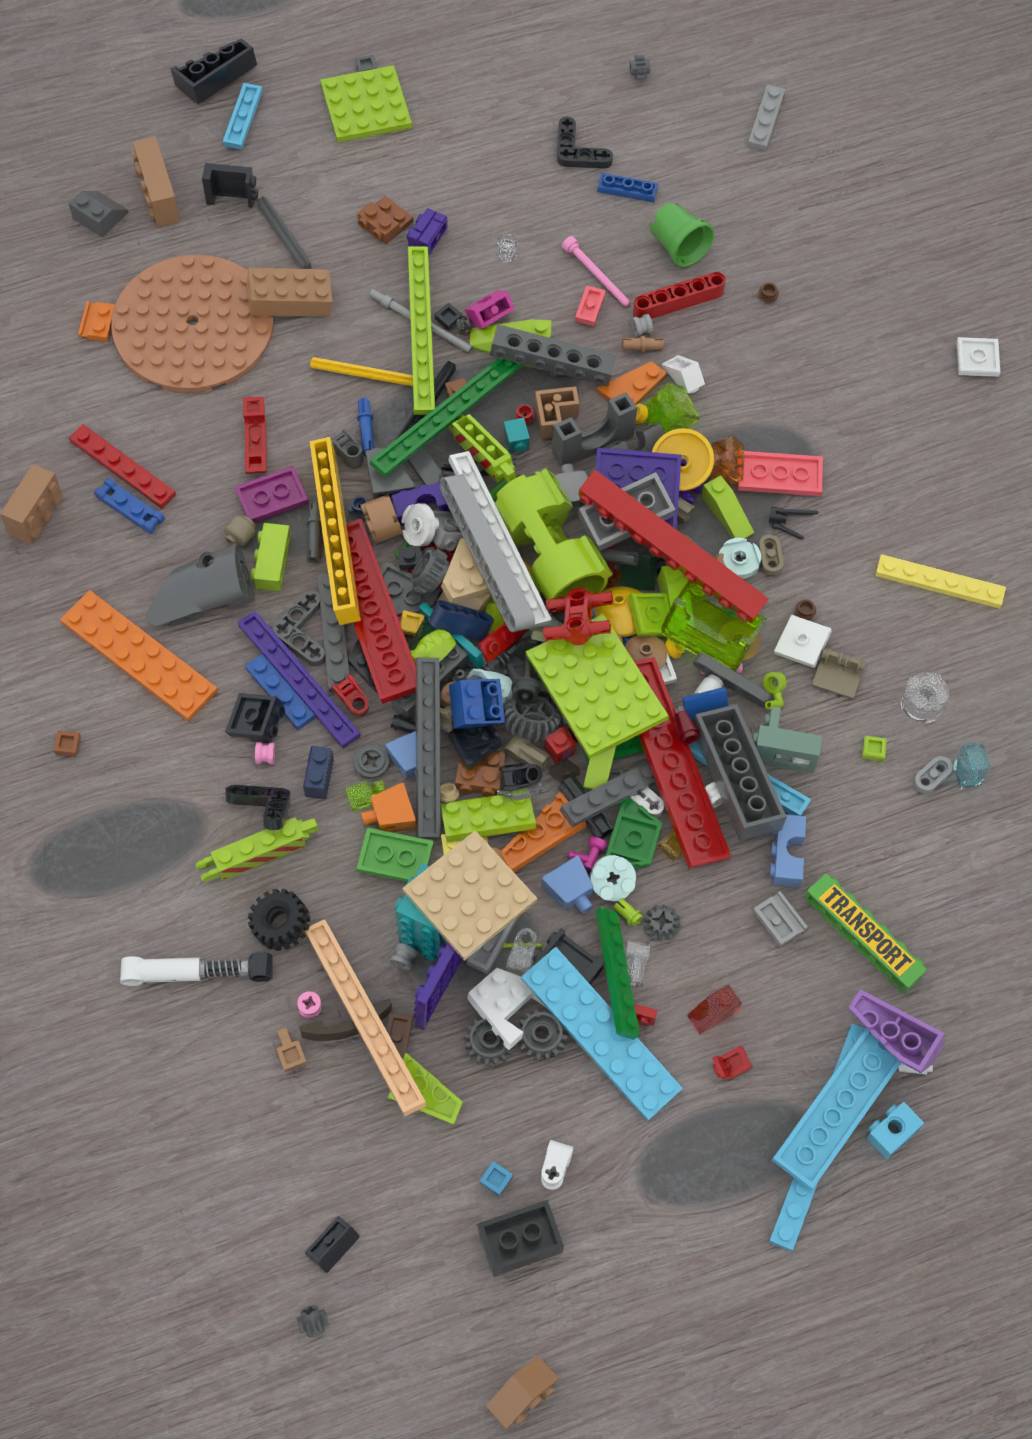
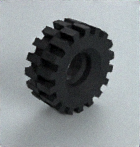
M282 888L280 893L278 889H272V894L267 891L263 893L265 896L263 899L260 897L256 899L257 905L252 904L250 909L253 913H248V918L250 919L248 925L251 928L252 934L263 946L265 945L271 950L274 948L276 951H281V946H283L287 950L290 949L289 944L293 943L296 946L299 943L297 939L299 937L303 939L306 936L303 931H308L310 927L307 922H310V916L307 914L309 911L294 892H288L287 889ZM287 914L288 918L282 926L276 928L272 926L273 920L278 915Z

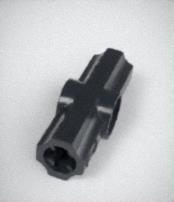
M575 776L569 777L559 786V790L569 802L587 793ZM602 812L585 821L586 826L594 837L602 840L609 836L614 829Z

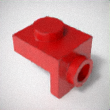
M739 1046L722 1056H714L712 1058L715 1074L719 1078L721 1077L728 1081L753 1068L743 1046Z

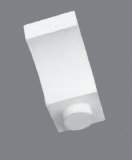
M677 355L661 364L663 370L675 381L678 390L694 393L699 390V387L705 385L699 364L696 361Z

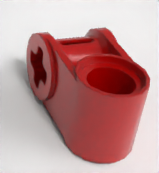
M348 674L347 678L339 684L331 686L337 697L353 716L362 717L368 712L369 701L351 674ZM356 701H362L365 707L362 710H356L352 705Z

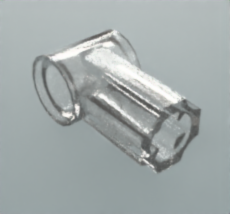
M628 939L625 956L631 987H643L651 942Z

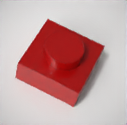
M635 1004L638 1024L654 1026L658 1010Z

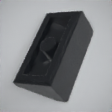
M338 1216L308 1248L305 1254L327 1273L359 1239V1234L352 1226Z

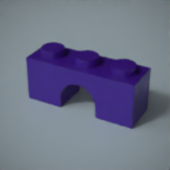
M440 481L431 485H421L409 491L402 490L392 495L396 516L401 526L405 525V523H402L403 513L412 504L434 503L438 506L439 511H450L441 492Z

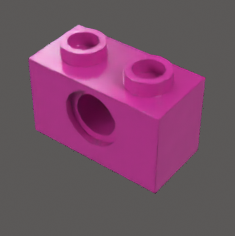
M496 290L464 310L472 327L483 329L515 310V307L507 291Z

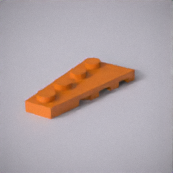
M561 791L555 796V800L550 805L547 804L541 810L542 813L535 819L536 829L525 830L521 834H517L501 851L507 866L513 872L521 869L586 828L585 821L572 828L560 812L561 806L569 802Z

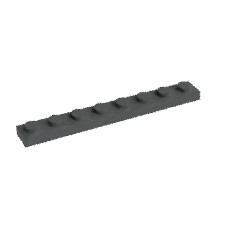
M417 657L415 658L416 837L439 838L441 837L439 658Z

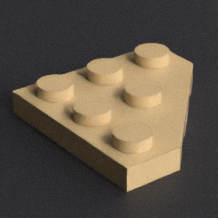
M461 538L441 585L450 603L490 593L464 538Z

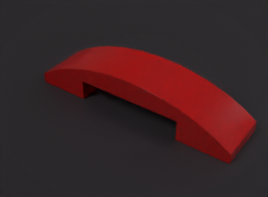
M244 397L245 474L267 473L264 397Z

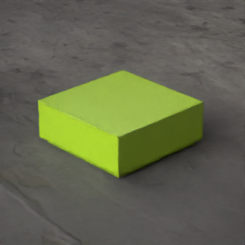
M864 736L862 759L884 761L887 738Z

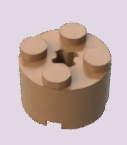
M389 495L361 504L375 544L403 534Z

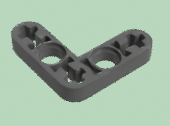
M310 590L306 591L273 625V632L289 650L309 665L320 666L326 658L324 648L300 631L302 626L320 608V595ZM309 599L312 601L313 599H315V603L311 602L308 604L307 600ZM295 612L303 614L300 620H293L291 618ZM286 628L287 633L282 632L279 634V629L284 630ZM297 639L305 641L302 647H295L293 643ZM311 652L314 654L319 653L320 657L318 658L315 656L314 658H312Z

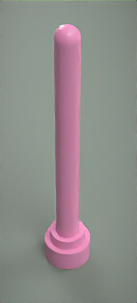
M573 236L568 237L562 243V248L567 253L574 254L624 307L629 306L630 301L579 249V242Z

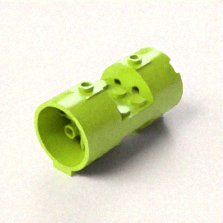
M545 468L541 472H535L534 476L526 478L525 475H521L507 483L496 494L498 499L494 503L516 545L535 543L534 549L540 556L533 563L530 576L537 591L541 592L545 599L565 597L572 589L578 587L585 588L592 593H601L607 585L608 577L613 574L592 539L584 535L581 538L568 540L561 526L567 520L569 510L573 508V505L556 476Z

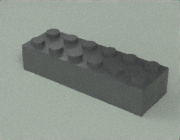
M738 704L696 714L694 724L700 731L699 746L739 841L782 830L787 818Z

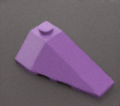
M861 989L848 1008L900 1063L919 1073L924 1072L933 1065L945 1046V1033Z

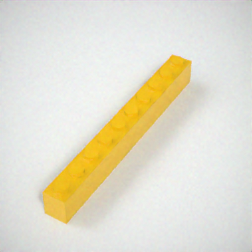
M326 437L310 441L333 610L339 625L361 621L336 452L331 438Z

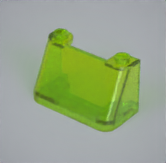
M688 581L673 602L661 628L663 635L696 655L704 653L735 672L740 667L768 618L759 614L752 624L748 621L745 623L731 613L705 599L706 594L701 590V586L695 582L690 583Z

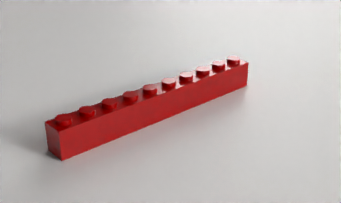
M594 470L579 488V499L585 505L595 507L601 517L611 519L615 522L616 528L622 532L627 531L632 535L631 538L636 543L646 545L652 555L658 558L659 556L662 557L671 569L681 571L687 581L697 583L706 595H713L719 600L718 603L725 609L730 608L736 612L737 618L745 623L748 621L752 624L769 600L768 597L598 471Z

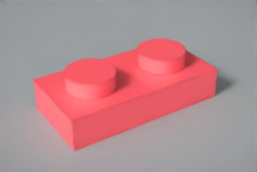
M586 286L575 316V322L595 326L606 290Z

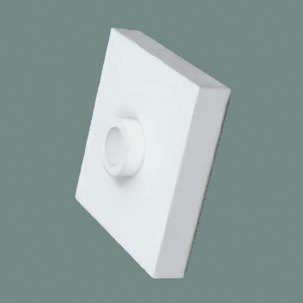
M957 338L958 375L999 377L998 339Z
M791 615L774 653L775 655L815 668L832 630L829 627Z

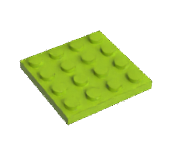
M394 65L320 79L337 143L412 128V122Z

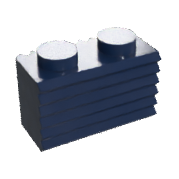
M311 746L303 784L306 797L327 798V790H329L328 786L334 762L331 748Z

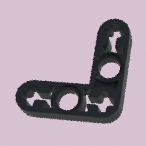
M567 116L559 120L557 162L559 165L564 167L602 169L609 168L612 165L613 153L609 149L575 147L576 122L572 117ZM565 125H569V132H565ZM564 139L571 140V143L564 144L561 141ZM582 155H587L590 157V159L582 160L580 157Z
M231 785L225 789L226 802L229 804L265 807L263 814V827L265 829L279 830L283 828L290 806V791L288 789L247 785Z

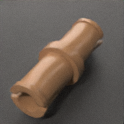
M622 337L623 351H663V337Z

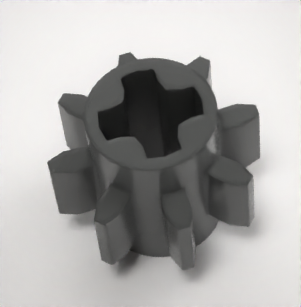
M634 55L635 60H630V74L635 75V79L646 78L645 74H650V60L645 59V55Z
M316 1305L303 1308L300 1312L301 1316L296 1318L300 1333L306 1332L308 1337L320 1336L325 1331L324 1326L329 1325L325 1309L319 1310V1307Z

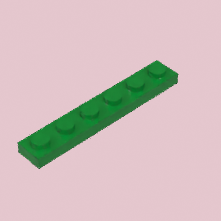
M600 907L595 912L616 1034L634 1040L640 1034L621 934L620 919L617 912Z

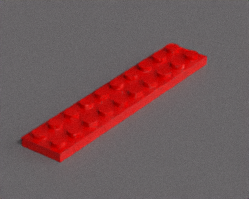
M358 519L346 524L361 621L353 622L380 701L384 704L416 692V666L363 521Z
M652 657L634 661L668 714L667 721L638 736L688 869L729 860L732 856L689 745H684L678 739L674 717L676 711L656 659Z

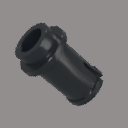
M399 714V716L394 715L391 727L394 728V731L398 729L410 734L416 731V722L403 718Z

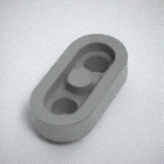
M943 756L935 757L915 776L914 787L916 790L923 794L934 791L950 776L953 769L951 761ZM936 768H941L943 772L937 771ZM921 782H927L928 786H924Z

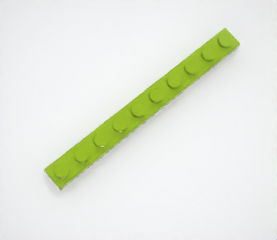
M408 246L414 415H428L435 409L428 247Z

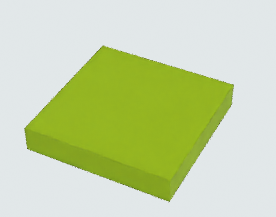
M631 593L628 595L637 636H673L676 634L666 593Z

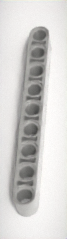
M461 474L441 478V492L508 629L511 632L533 628L535 625L534 614L465 476Z

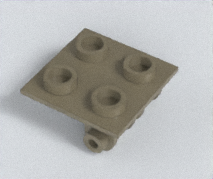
M824 648L812 686L854 699L866 661L850 657V655H844L842 652L832 651L830 648Z

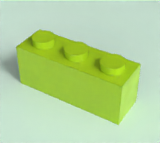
M264 523L263 530L259 531L258 543H260L259 549L255 550L254 555L256 568L251 570V580L254 581L256 589L281 591L291 538L289 525Z

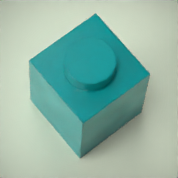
M524 418L504 421V436L509 447V453H521L529 450L530 437Z

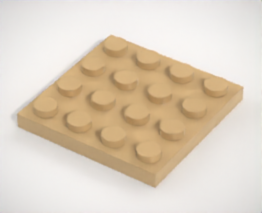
M476 831L402 888L403 893L464 961L537 902V897Z

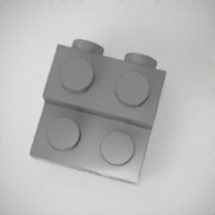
M433 511L435 518L439 521V527L435 530V535L432 539L438 548L452 551L456 549L460 539L464 537L451 511Z

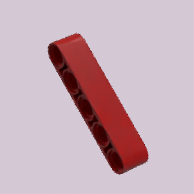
M712 272L641 294L634 300L633 317L640 318L644 314H649L650 318L653 319L717 299L724 293L726 277L721 272Z

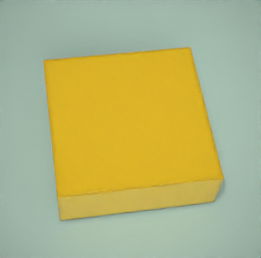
M403 610L400 621L403 633L420 637L424 615Z

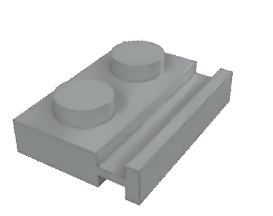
M781 891L753 909V913L779 947H782L808 928Z

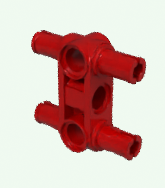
M578 587L572 589L565 597L546 599L548 613L566 612L565 623L562 626L543 628L545 642L564 639L573 645H583L594 635L611 634L609 619L593 622L591 620L594 607L613 605L612 591L592 593L585 588Z

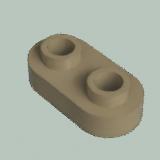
M764 535L760 539L758 546L761 552V567L766 574L774 576L782 571L784 564L781 544L776 536Z

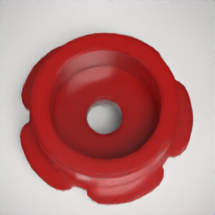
M527 404L520 405L515 412V418H524L526 424L531 423L535 418L533 408Z

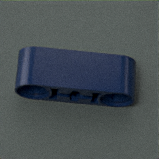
M438 600L428 622L437 629L483 640L486 638L494 619L485 612Z

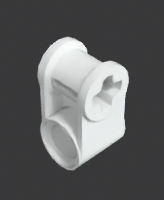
M550 1140L541 1173V1182L546 1189L557 1190L561 1187L572 1158L573 1146ZM551 1173L556 1174L553 1180L548 1179Z

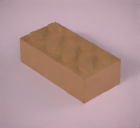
M156 136L134 141V150L131 151L135 163L136 174L138 177H141L139 178L141 190L146 192L143 195L148 206L150 219H155L157 227L180 222L175 195Z
M248 268L246 285L249 315L330 317L333 301L328 269Z

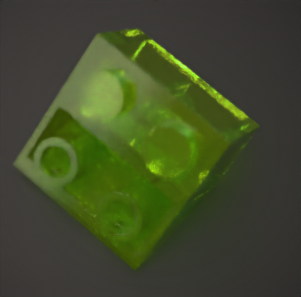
M668 382L643 404L648 408V417L646 419L648 424L661 423L665 434L675 429H689L700 419L684 387Z

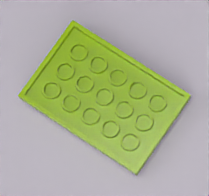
M602 614L592 619L591 622L604 621L607 619L604 616V614ZM612 626L611 634L594 635L583 645H573L564 639L551 640L526 651L528 660L589 759L668 720V714Z

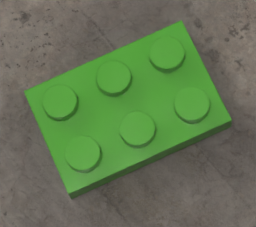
M367 827L356 870L364 874L408 882L410 877H415L422 863L427 866L429 865L434 842Z

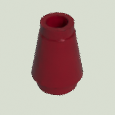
M687 711L677 712L674 717L678 739L684 745L695 743L699 740L700 731Z

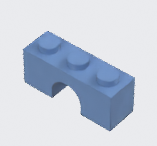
M786 814L787 818L782 830L772 833V835L776 836L775 842L771 843L770 855L774 856V863H770L769 877H773V885L800 888L803 881L804 858L791 856L787 851V847L803 845L806 816Z

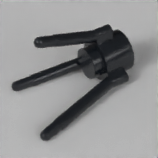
M772 506L769 523L774 524L773 529H779L794 537L804 539L803 535L781 524H786L788 514L817 515L819 511L784 509Z

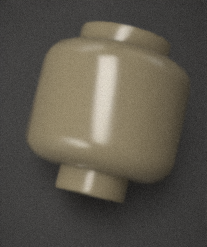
M245 515L235 516L224 528L227 543L230 545L237 543L240 547H244L256 534L254 522Z

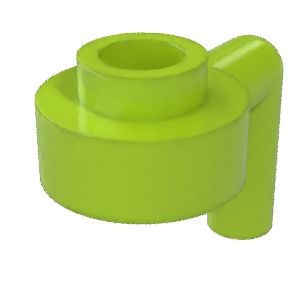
M770 672L763 679L765 690L773 694L774 700L765 703V708L771 710L772 707L782 708L784 705L781 692L786 688L787 681L781 672ZM776 679H778V686L775 684Z

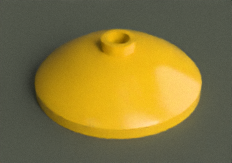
M684 428L669 431L659 438L652 452L681 454V461L687 462L685 466H681L679 491H687L700 486L712 472L714 465L713 449L709 441L697 431Z
M623 586L603 590L601 593L612 591L613 605L595 607V618L604 614L606 619L610 620L615 633L621 637L636 634L628 595L642 592Z

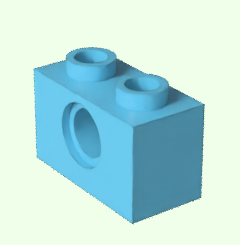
M905 1102L900 1106L894 1104L885 1113L886 1119L882 1122L877 1120L868 1129L870 1134L866 1139L886 1160L920 1130L924 1124ZM888 1125H895L899 1129V1133H891Z

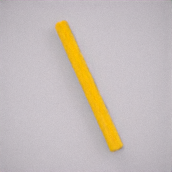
M312 357L310 367L314 369L413 386V376L409 374Z

